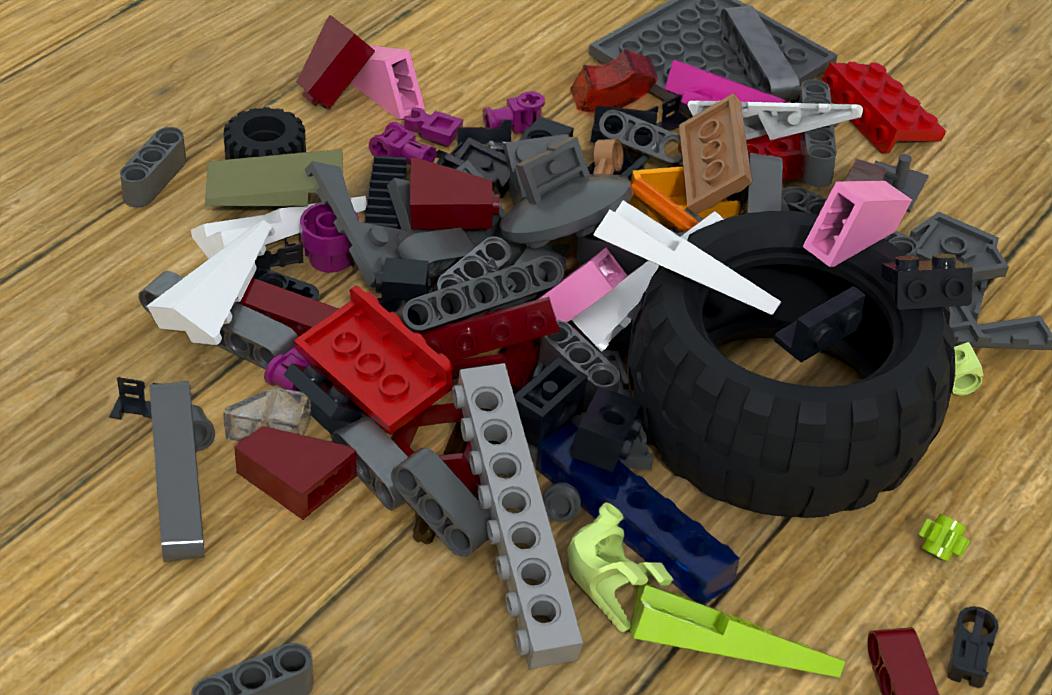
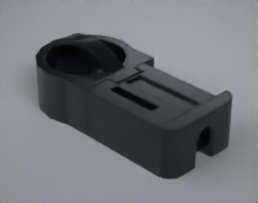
M976 606L966 607L960 611L953 629L954 639L947 671V677L950 680L960 683L963 678L970 680L969 685L972 687L982 688L989 674V672H986L988 658L999 629L998 621L990 611ZM975 622L972 633L964 627L963 623ZM982 627L988 631L989 635L980 636Z

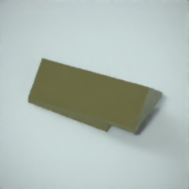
M342 149L209 161L205 206H308L311 193H317L316 191L320 186L314 176H307L305 168L312 161L339 166L343 174Z

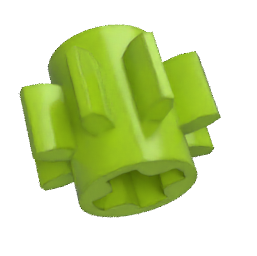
M942 514L938 515L935 522L926 518L918 533L920 537L926 539L922 549L946 562H949L953 554L962 558L970 542L969 539L962 536L967 527Z

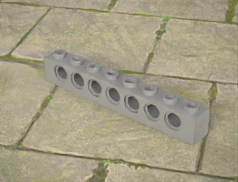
M505 363L461 369L459 371L458 385L452 387L455 408H461L464 418H461V432L463 440L465 442L470 441L472 451L469 453V461L472 474H479L481 485L478 486L480 506L482 510L488 509L490 520L487 521L489 541L491 545L497 544L500 555L496 557L498 576L501 581L506 580L509 589L505 596L507 611L510 618L516 617L519 630L515 631V640L520 656L526 655L529 669L577 661L583 641ZM480 408H487L491 411H483ZM488 441H497L501 444H491ZM497 474H506L511 478H500ZM515 508L519 510L520 513H510L505 509ZM525 543L530 548L521 549L516 547L514 544ZM524 579H535L540 585H529L524 582ZM543 615L549 618L551 622L540 623L533 616Z

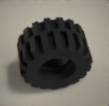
M270 107L249 109L250 111H242L237 114V117L229 119V124H225L224 127L225 160L306 152L305 126L302 125L300 118H296L295 114L291 112H284V109H271Z

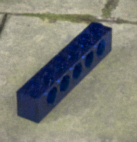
M572 422L538 443L536 470L553 484L560 482L574 486L581 496V507L595 519L600 515L599 508L605 502L615 506L623 515V519L617 525L624 530L623 542L646 562L662 563L674 579L671 583L690 599L707 605L735 583L740 557L729 546L722 544L707 532L699 522L692 520L682 512L672 500L665 498L651 487L642 476L635 474L625 466L620 459L612 473L570 457L578 427Z

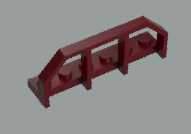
M540 337L508 346L505 354L452 361V378L458 379L461 369L505 363L512 391L515 395L531 381L539 360ZM454 403L429 406L398 429L393 441L409 457L415 453L410 448V445L419 426L461 422V418H464L462 409H456ZM480 408L483 411H491L487 408ZM468 441L464 453L439 455L441 460L456 474L458 479L475 498L479 500L478 486L481 485L479 474L473 475L471 471L469 453L472 451L470 441ZM488 441L491 444H501L497 441Z

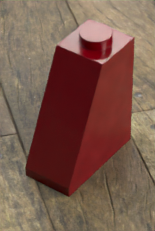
M330 15L326 19L296 83L305 90L302 96L315 106L321 102L330 109L374 54L375 50Z
M411 158V229H492L493 215H499V194H492V180L419 158Z
M261 426L251 435L242 438L234 447L237 474L302 520L357 477L356 450L342 444Z

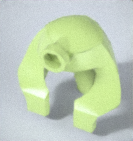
M605 502L599 508L600 515L594 522L582 527L573 536L567 550L569 571L574 581L603 611V614L616 626L618 631L625 632L630 629L631 625L624 614V610L621 609L617 598H615V590L628 583H632V585L646 584L649 580L647 577L653 576L660 586L669 585L674 579L662 563L642 562L636 564L624 555V530L617 526L623 519V515L615 506Z

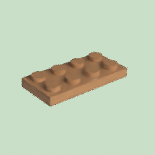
M734 93L679 125L687 206L694 215L714 207L718 202L734 193L741 192L752 184L741 102Z

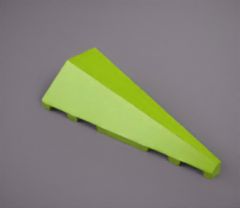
M647 581L646 584L639 585L630 624L631 627L629 629L634 639L841 677L846 661L839 657L809 648L808 645L799 641L795 643L773 635V631L719 609L689 600L681 594H673L653 587L651 582Z

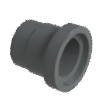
M192 405L195 448L197 452L208 448L213 443L215 429L212 422L207 419L203 409Z

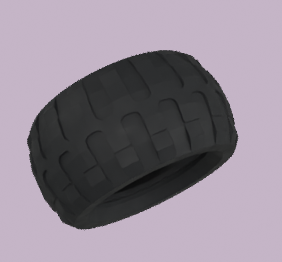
M797 211L746 213L729 217L698 229L688 237V242L781 301L773 315L659 265L651 277L646 292L644 291L633 316L627 367L634 399L641 405L638 416L644 419L642 428L646 433L648 443L660 450L662 461L678 476L688 480L700 491L735 507L765 515L801 518L824 517L840 511H851L866 507L875 502L880 492L896 489L927 452L929 445L939 433L945 419L955 382L954 331L949 325V307L899 310L895 307V285L882 279V263L895 262V257L907 255L883 238L840 264L829 267L803 248L819 214ZM853 286L866 295L861 311L863 314L862 320L857 330L822 350L853 368L863 379L856 383L843 386L820 387L781 382L761 376L735 364L724 357L716 348L725 342L740 339H775L777 332L796 322L797 318Z

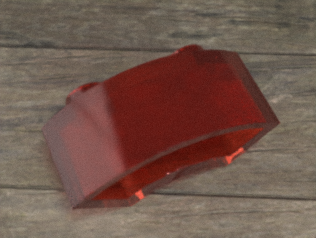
M624 49L616 59L607 64L598 66L584 65L570 89L577 110L595 113L597 105L623 108L645 96L655 85L658 76L650 57Z

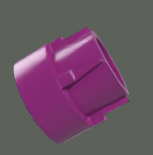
M317 203L307 208L300 218L301 244L305 247V256H309L310 264L319 271L327 272L328 274L342 271L352 263L353 257L348 250L352 244L346 234L338 232L333 223L337 217L329 203L327 205ZM355 211L357 220H358V222H359L358 214H357L356 211Z

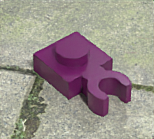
M413 107L411 109V117H404V127L408 131H421L422 138L450 146L458 136V127H463V119L438 111H434L432 115H429L423 109Z

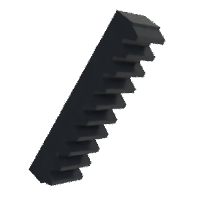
M374 156L364 223L396 229L400 228L387 185L393 178L406 180L407 161L405 157Z

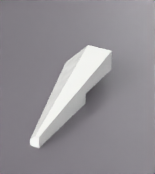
M689 101L687 106L692 115L695 116L719 101ZM741 102L746 140L767 134L770 140L860 118L863 112L862 106L857 104Z
M366 196L350 198L356 213L366 210ZM317 203L309 204L308 206L280 208L260 216L202 224L191 229V235L203 253L210 259L260 220H265L275 230L274 235L267 236L264 242L267 245L301 233L300 218L302 213Z
M624 200L616 212L608 211L593 234L603 241L771 315L774 314L781 304V301L684 238L668 230Z
M714 211L680 237L688 240L691 233L721 221L723 218ZM648 260L626 276L612 291L571 319L601 352L633 319L644 291L646 292L651 277L659 267L658 264Z
M260 220L147 305L159 329L186 331L192 343L218 345L222 339L220 330L223 324H229L232 319L230 310L234 302L241 301L257 269L255 265L257 256L264 255L266 251L264 242L267 236L274 235L275 233L273 226L265 220Z

